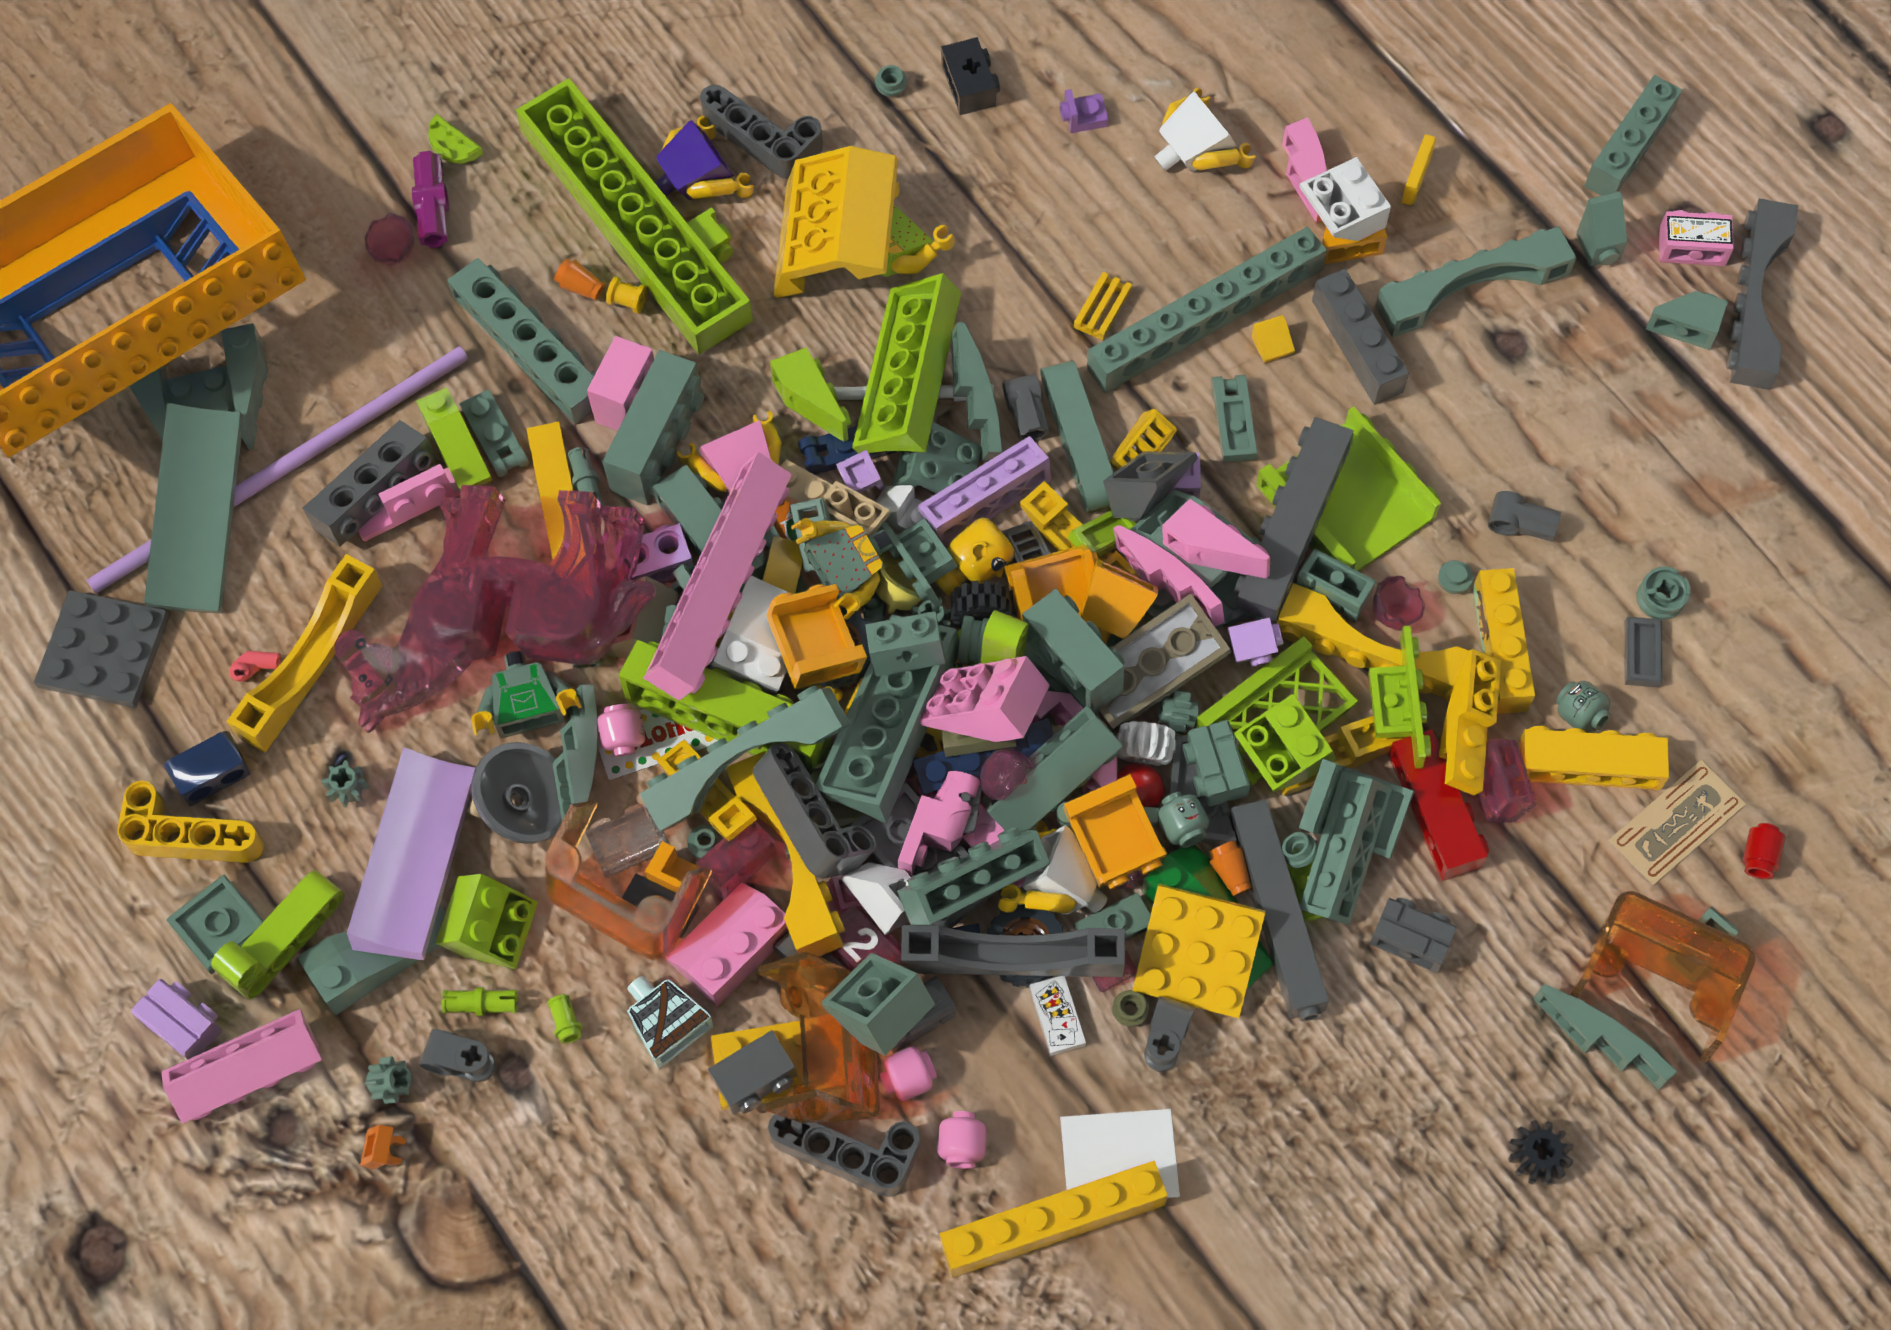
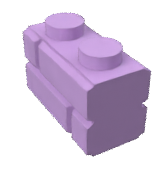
M161 978L149 989L147 995L143 996L132 1008L131 1013L188 1060L203 1053L206 1047L211 1045L219 1036L222 1029L214 1022L218 1015L202 1002L198 1007L188 1000L192 994L177 981H174L170 986Z

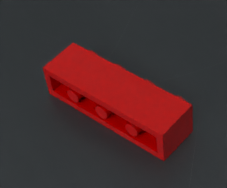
M1433 729L1423 732V735L1430 736L1431 756L1425 758L1423 768L1415 769L1411 737L1394 741L1388 756L1401 786L1415 791L1410 807L1440 878L1444 881L1481 869L1488 857L1489 847L1483 834L1478 835L1473 824L1475 822V815L1469 802L1464 803L1459 789L1445 784L1446 759L1439 757L1441 739L1437 740Z

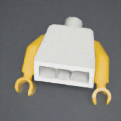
M1195 88L1190 95L1169 104L1159 130L1169 145L1154 156L1165 171L1170 169L1179 160H1182L1191 172L1236 164L1241 168L1252 166L1256 155H1246L1251 149L1250 144L1243 143L1238 151L1235 149L1237 145L1230 134L1208 109L1211 97L1201 98L1202 89Z
M1039 820L1034 830H1037L1050 864L1026 876L1022 886L1027 891L1026 894L1021 893L1020 888L1014 884L1003 887L1000 895L1011 899H1000L999 909L1010 913L1016 910L1018 904H1025V908L1052 911L1062 914H1070L1084 906L1093 913L1098 912L1106 904L1107 896L1096 887V879L1075 834L1066 825L1059 829L1048 831L1046 823Z

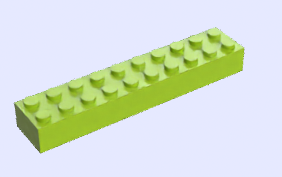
M570 78L515 109L523 135L640 282L647 286L648 292L698 355L753 321L751 303L748 297Z

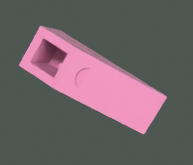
M1189 499L1162 525L1163 545L1190 564L1266 579L1270 576V556L1261 545L1252 544L1245 539L1233 525H1226L1216 518L1212 510L1205 505L1200 506L1192 499Z

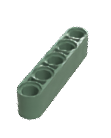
M1074 360L1041 368L1042 385L1083 506L1087 512L1108 507L1110 503L1103 480L1112 475L1113 470Z

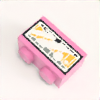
M1683 210L1666 211L1659 227L1660 262L1726 266L1734 249L1732 215H1721L1716 212L1703 214L1688 213Z

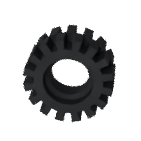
M972 581V585L964 583L962 588L957 586L951 592V621H953L955 626L959 625L960 629H962L965 615L974 616L975 620L982 621L984 618H990L992 612L996 610L1014 617L1013 591L1009 590L1007 585L1001 587L999 582H995L992 585L990 581H984V584Z

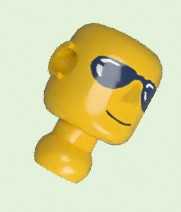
M978 518L957 535L948 546V552L956 563L957 568L935 582L948 596H951L954 588L957 586L962 587V584L968 579L971 582L978 581L979 584H984V581L991 580L995 575L1001 578L1004 566H1007L1015 556V549L990 519Z

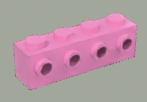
M298 1009L162 1071L163 1089L182 1124L189 1120H199L209 1115L213 1109L224 1104H234L241 1101L248 1093L259 1088L272 1087L282 1078L292 1073L305 1072L311 1069L316 1062L322 1060L319 1044L302 1010Z

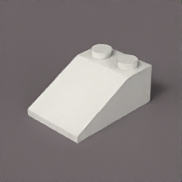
M753 576L748 579L742 591V598L733 612L730 625L723 635L718 651L709 668L710 670L712 668L721 669L728 673L731 679L741 683L744 681L752 682L758 685L763 692L775 696L787 668L766 615L771 601L776 596L787 591Z

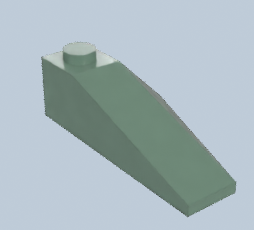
M439 906L426 955L440 947L435 942L445 915L441 906ZM347 931L328 936L297 957L318 992L335 1015L419 961L417 959L352 950Z

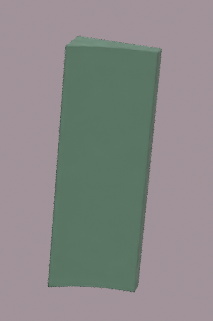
M167 403L144 603L149 607L167 611L222 614L244 418L241 412L211 410Z
M891 615L889 620L901 618V616ZM939 625L946 664L876 677L872 661L870 662L846 715L851 725L838 733L815 784L823 799L840 803L887 823L928 728L919 723L926 709L927 702L934 695L941 676L946 670L954 668L957 661L960 640L956 628Z

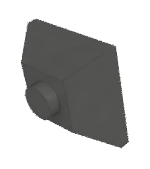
M1143 451L1103 480L1114 518H1129L1130 521L1141 520L1169 494L1198 459L1196 452Z

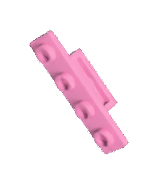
M438 464L379 493L384 507L358 530L362 540L367 541L461 495L448 467L443 469L441 464Z

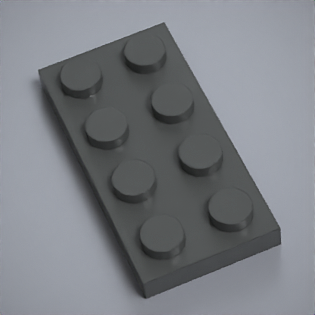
M907 783L903 784L887 823L864 814L850 825V827H865L874 835L877 847L871 855L881 865L898 868V858L920 798ZM960 844L951 852L928 846L924 864L922 867L916 865L913 876L923 872H928L930 875L939 870V863L953 857H958L960 860L969 854ZM998 890L940 919L932 925L947 928L954 927L997 893Z

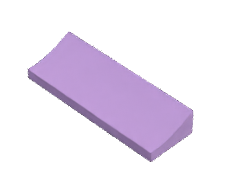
M403 747L347 930L352 950L424 960L471 798V783L475 767L442 761Z

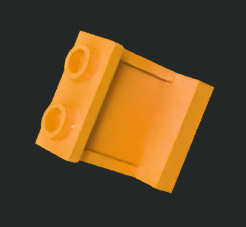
M1083 544L1004 566L1010 590L1013 591V603L1017 619L1023 621L1022 613L1054 589H1057L1063 597L1068 595L1078 606V614L1081 616L1091 577L1098 559L1097 553H1091V550Z
M818 584L810 587L805 592L797 594L791 592L782 593L776 596L770 603L766 617L795 689L860 673L866 661L867 655L863 645H854L839 605L836 608L833 606L837 601L839 593L837 584L829 586Z
M1130 774L1069 801L1063 806L1064 813L1099 888L1107 884L1109 889L1121 886L1130 881L1128 878L1129 874L1140 869L1143 874L1152 872L1163 866L1161 860L1167 855L1135 791L1136 785Z

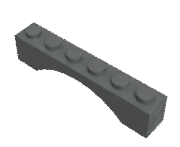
M1759 198L1754 210H1748L1746 214L1744 229L1749 230L1748 238L1745 237L1740 253L1741 257H1745V265H1741L1737 278V284L1742 285L1741 293L1737 294L1734 303V312L1738 313V321H1734L1730 334V340L1735 341L1734 350L1731 349L1729 352L1726 366L1727 369L1731 370L1730 383L1770 390L1779 374L1782 344L1773 333L1765 315L1762 302V282L1765 270L1774 259L1787 250L1795 234L1798 205Z
M902 925L901 966L917 974L1123 977L1125 966V929L1085 928L1057 934L1009 936L972 933L939 925Z

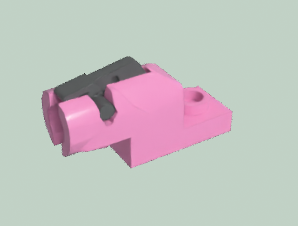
M949 771L946 780L934 799L921 796L898 858V869L905 870L909 876H913L916 865L923 866L928 846L951 852L960 843L963 835L975 832L982 793L981 782L978 778L964 772Z

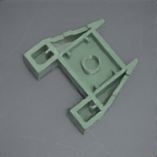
M254 323L221 331L227 366L168 379L166 365L129 386L162 441L167 403L203 409L241 412L244 416L242 438L248 450L254 449L258 428L256 425L258 411L262 407L263 384L267 380L268 374L264 345Z

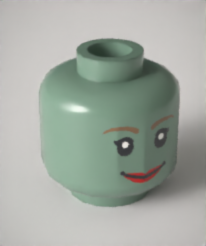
M1175 792L1162 800L1163 806L1158 811V824L1169 843L1187 848L1197 844L1207 836L1206 830L1209 827L1210 820L1196 796L1192 794L1182 795L1180 792Z

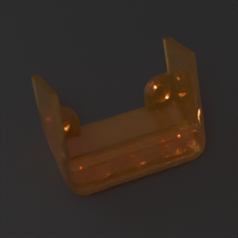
M592 800L570 804L545 856L546 893L549 900L647 959L657 960L666 957L673 950L713 870L704 867L688 871L672 902L664 897L655 895L643 899L638 907H635L578 873L581 868L582 857L577 846L598 803Z
M1624 892L1613 903L1587 954L1570 995L1578 998L1592 973L1605 978L1618 975L1623 969L1626 960L1694 992L1689 1005L1692 1017L1698 1023L1712 1029L1700 1057V1061L1707 1063L1725 1039L1755 965V954L1752 948L1741 940L1638 892Z
M807 951L758 967V974L781 983L780 1002L783 1008L791 1015L800 1018L804 1085L793 1086L786 1098L766 1103V1111L799 1123L857 1121L875 1117L880 1110L876 1051L862 1045L821 1004L852 971Z

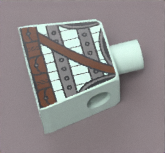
M643 975L635 979L627 988L637 1001L627 1012L658 1069L714 1027L708 1012L669 979L654 988Z

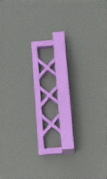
M1028 436L919 504V513L926 519L944 547H947L957 535L978 518L991 519L1025 498L1043 481L1049 483L1051 481L1049 457Z

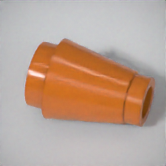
M566 258L559 266L554 277V281L559 283L560 288L595 301L599 299L605 288V284L576 259L571 261Z
M1235 840L1209 851L1212 858L1209 861L1228 890L1231 891L1233 897L1253 888L1250 883L1242 847L1238 848Z

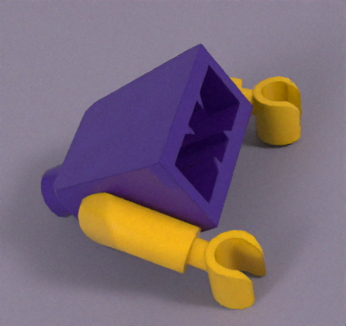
M700 116L697 119V124L690 120L685 126L669 132L663 148L656 158L665 174L654 183L666 197L676 189L688 200L730 195L734 191L741 198L751 197L754 186H744L750 182V176L747 173H740L736 181H733L731 177L734 174L711 142L716 136V125L712 124L709 126V119L706 116Z

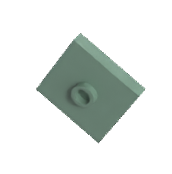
M225 874L166 919L211 975L215 972L211 967V961L216 952L230 941H234L241 947L264 922Z

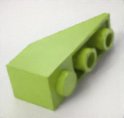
M807 347L771 360L772 382L785 406L841 441H848L847 426L851 425L849 414L844 406L839 407L836 402L838 398L833 384L825 382L823 378L824 370L818 358L813 359Z

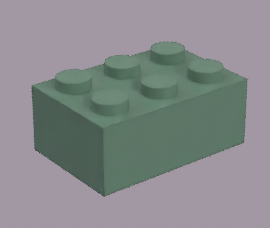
M1054 589L1022 613L1023 621L1029 624L1027 644L1082 708L1088 705L1096 713L1123 692V664H1125V661L1116 648L1113 646L1108 648L1101 640L1102 635L1094 623L1091 621L1086 623L1078 614L1079 608L1068 595L1063 597L1057 589Z

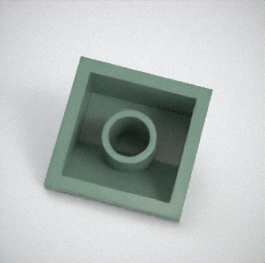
M870 953L821 1002L823 1008L862 1045L884 1056L935 1005L917 973L873 953Z

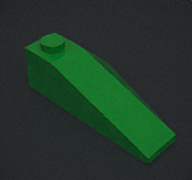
M1195 845L1187 848L1181 847L1170 853L1162 861L1163 866L1150 872L1144 878L1142 893L1153 903L1158 884H1163L1239 904L1236 897L1232 896L1231 891L1228 890L1209 861L1211 859ZM1260 939L1258 940L1247 990L1273 964Z

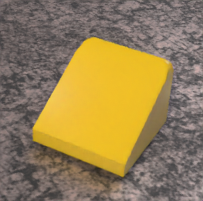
M1284 315L1253 325L1251 337L1263 363L1295 353Z

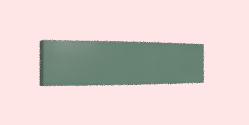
M958 322L951 333L953 397H966L967 429H981L982 462H988L1002 453L999 417L992 386L980 352L965 322Z
M580 685L575 690L582 708L578 709L577 706L569 707L571 720L560 730L563 752L552 763L563 829H570L584 815L593 783L597 755V711L594 685Z
M1546 984L1539 989L1533 998L1584 1053L1596 1045L1621 1072L1633 1063L1658 1090L1676 1074L1677 1071L1646 1042L1618 1021L1586 1002Z

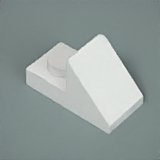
M911 485L886 486L876 500V503L890 510L891 514L886 519L889 526L901 532L923 519L918 510V505L922 501L915 498V489Z

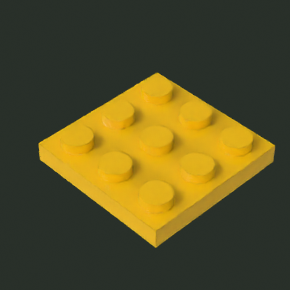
M1158 884L1132 991L1157 998L1159 996L1166 997L1196 1008L1239 1018L1266 911Z

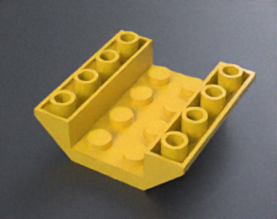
M847 146L795 160L786 185L773 291L775 298L804 292L806 276L845 267L858 279L887 273L899 160L896 155Z

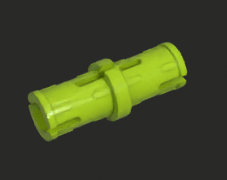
M476 987L475 991L443 990L442 997L445 998L441 1001L443 1014L475 1013L476 1016H484L485 1013H517L518 1006H515V1004H518L517 989L486 991L484 987Z

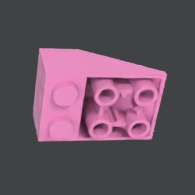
M1027 656L1012 659L1006 658L1001 661L985 664L979 663L974 666L957 669L952 668L946 670L941 676L940 683L932 698L927 702L926 709L919 723L922 726L993 742L1024 738L1050 685Z

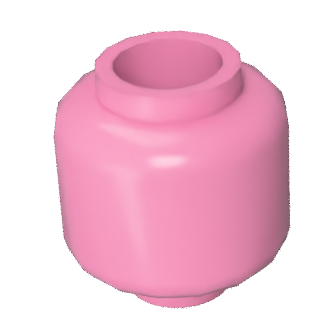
M617 704L605 707L604 713L597 718L600 746L605 750L614 751L615 757L635 754L634 747L644 743L645 732L642 714L639 710L632 709L631 704Z
M914 1046L886 1057L884 1060L885 1072L879 1074L886 1093L894 1092L901 1101H906L928 1092L933 1085L932 1079L937 1078L927 1051L920 1052Z
M968 1111L953 1112L952 1118L943 1120L939 1125L938 1155L946 1160V1165L949 1167L960 1169L974 1168L976 1162L981 1161L986 1155V1125L975 1119V1113Z

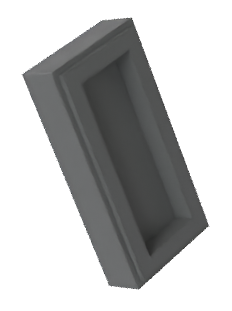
M1627 617L1624 621L1625 685L1660 688L1662 685V619Z

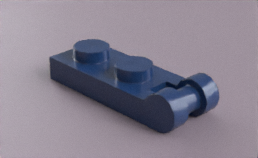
M857 426L847 429L848 441L845 442L832 434L819 437L807 436L799 440L800 452L806 457L804 462L806 470L814 475L838 469L836 464L858 454L852 448ZM827 450L828 456H819L818 452ZM897 451L869 453L871 459L896 453Z

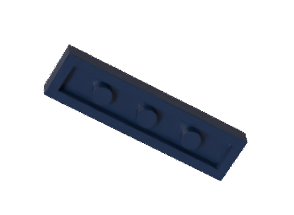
M1049 718L1030 724L1024 738L1016 739L1015 747L945 757V752L941 751L913 760V766L923 796L939 791L949 771L964 772L979 779L1018 767L1054 735Z

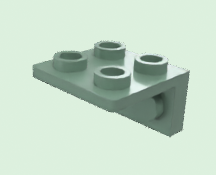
M933 422L926 453L900 451L891 486L911 485L917 487L920 485L937 494L977 468L981 446Z

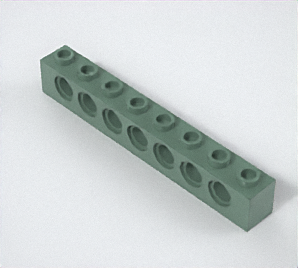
M1308 226L1088 349L1087 370L1104 393L1111 391L1321 272L1327 249Z

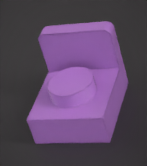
M1072 89L1065 90L1064 102L1060 103V114L1063 122L1068 121L1071 133L1108 127L1109 119L1102 93L1074 98Z

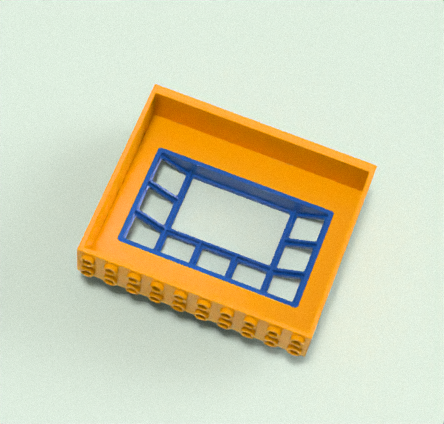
M172 103L0 200V331L23 330L29 339L0 344V358L39 354L46 363L40 366L5 371L0 367V448L7 458H10L307 280L281 230ZM192 209L201 221L176 254L168 242ZM211 231L220 244L200 272L193 276L187 268V264ZM156 250L161 251L184 280L182 284L56 358L32 326L33 322Z

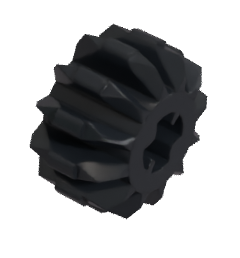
M1531 1121L1529 1130L1522 1126L1519 1127L1516 1131L1518 1138L1511 1139L1508 1144L1515 1151L1508 1157L1509 1162L1520 1163V1166L1515 1171L1516 1176L1523 1175L1525 1171L1530 1174L1528 1178L1529 1184L1534 1185L1539 1176L1545 1186L1552 1183L1553 1177L1561 1180L1566 1175L1564 1168H1569L1573 1163V1160L1566 1155L1573 1150V1144L1561 1143L1566 1133L1563 1130L1559 1131L1556 1135L1552 1133V1122H1547L1543 1129H1541L1537 1121ZM1537 1147L1543 1148L1544 1160L1538 1158V1151L1535 1150Z

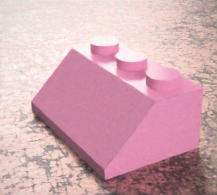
M741 883L665 959L713 1005L718 1007L774 951L773 945L789 931L784 920L786 913L765 894Z

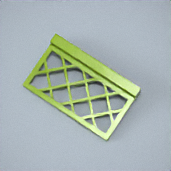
M1303 636L1275 657L1273 661L1267 663L1199 715L1195 729L1203 726L1208 727L1211 724L1225 720L1230 722L1232 729H1240L1248 724L1246 723V714L1251 708L1269 710L1278 704L1272 702L1273 691L1279 687L1294 689L1293 694L1297 700L1298 689L1318 691L1317 707L1302 705L1306 713L1317 714L1316 727L1320 733L1355 707L1358 700L1311 651L1313 645ZM1310 664L1319 673V684L1299 682V671ZM1294 676V681H1288ZM1323 692L1337 693L1345 703L1337 709L1322 707ZM1268 696V702L1262 701ZM1322 715H1328L1326 718H1324V719L1321 721V716H1322ZM1242 716L1241 722H1235L1238 718ZM1240 744L1237 747L1243 762V753H1246V751ZM1244 765L1250 787H1252L1263 776L1259 770L1252 774Z

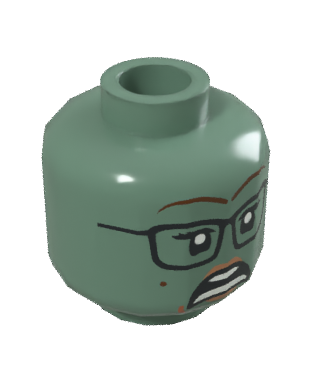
M1588 681L1570 682L1557 697L1556 702L1558 704L1559 716L1573 728L1583 729L1586 733L1594 728L1600 730L1610 719L1611 714L1608 712L1610 708L1609 697Z

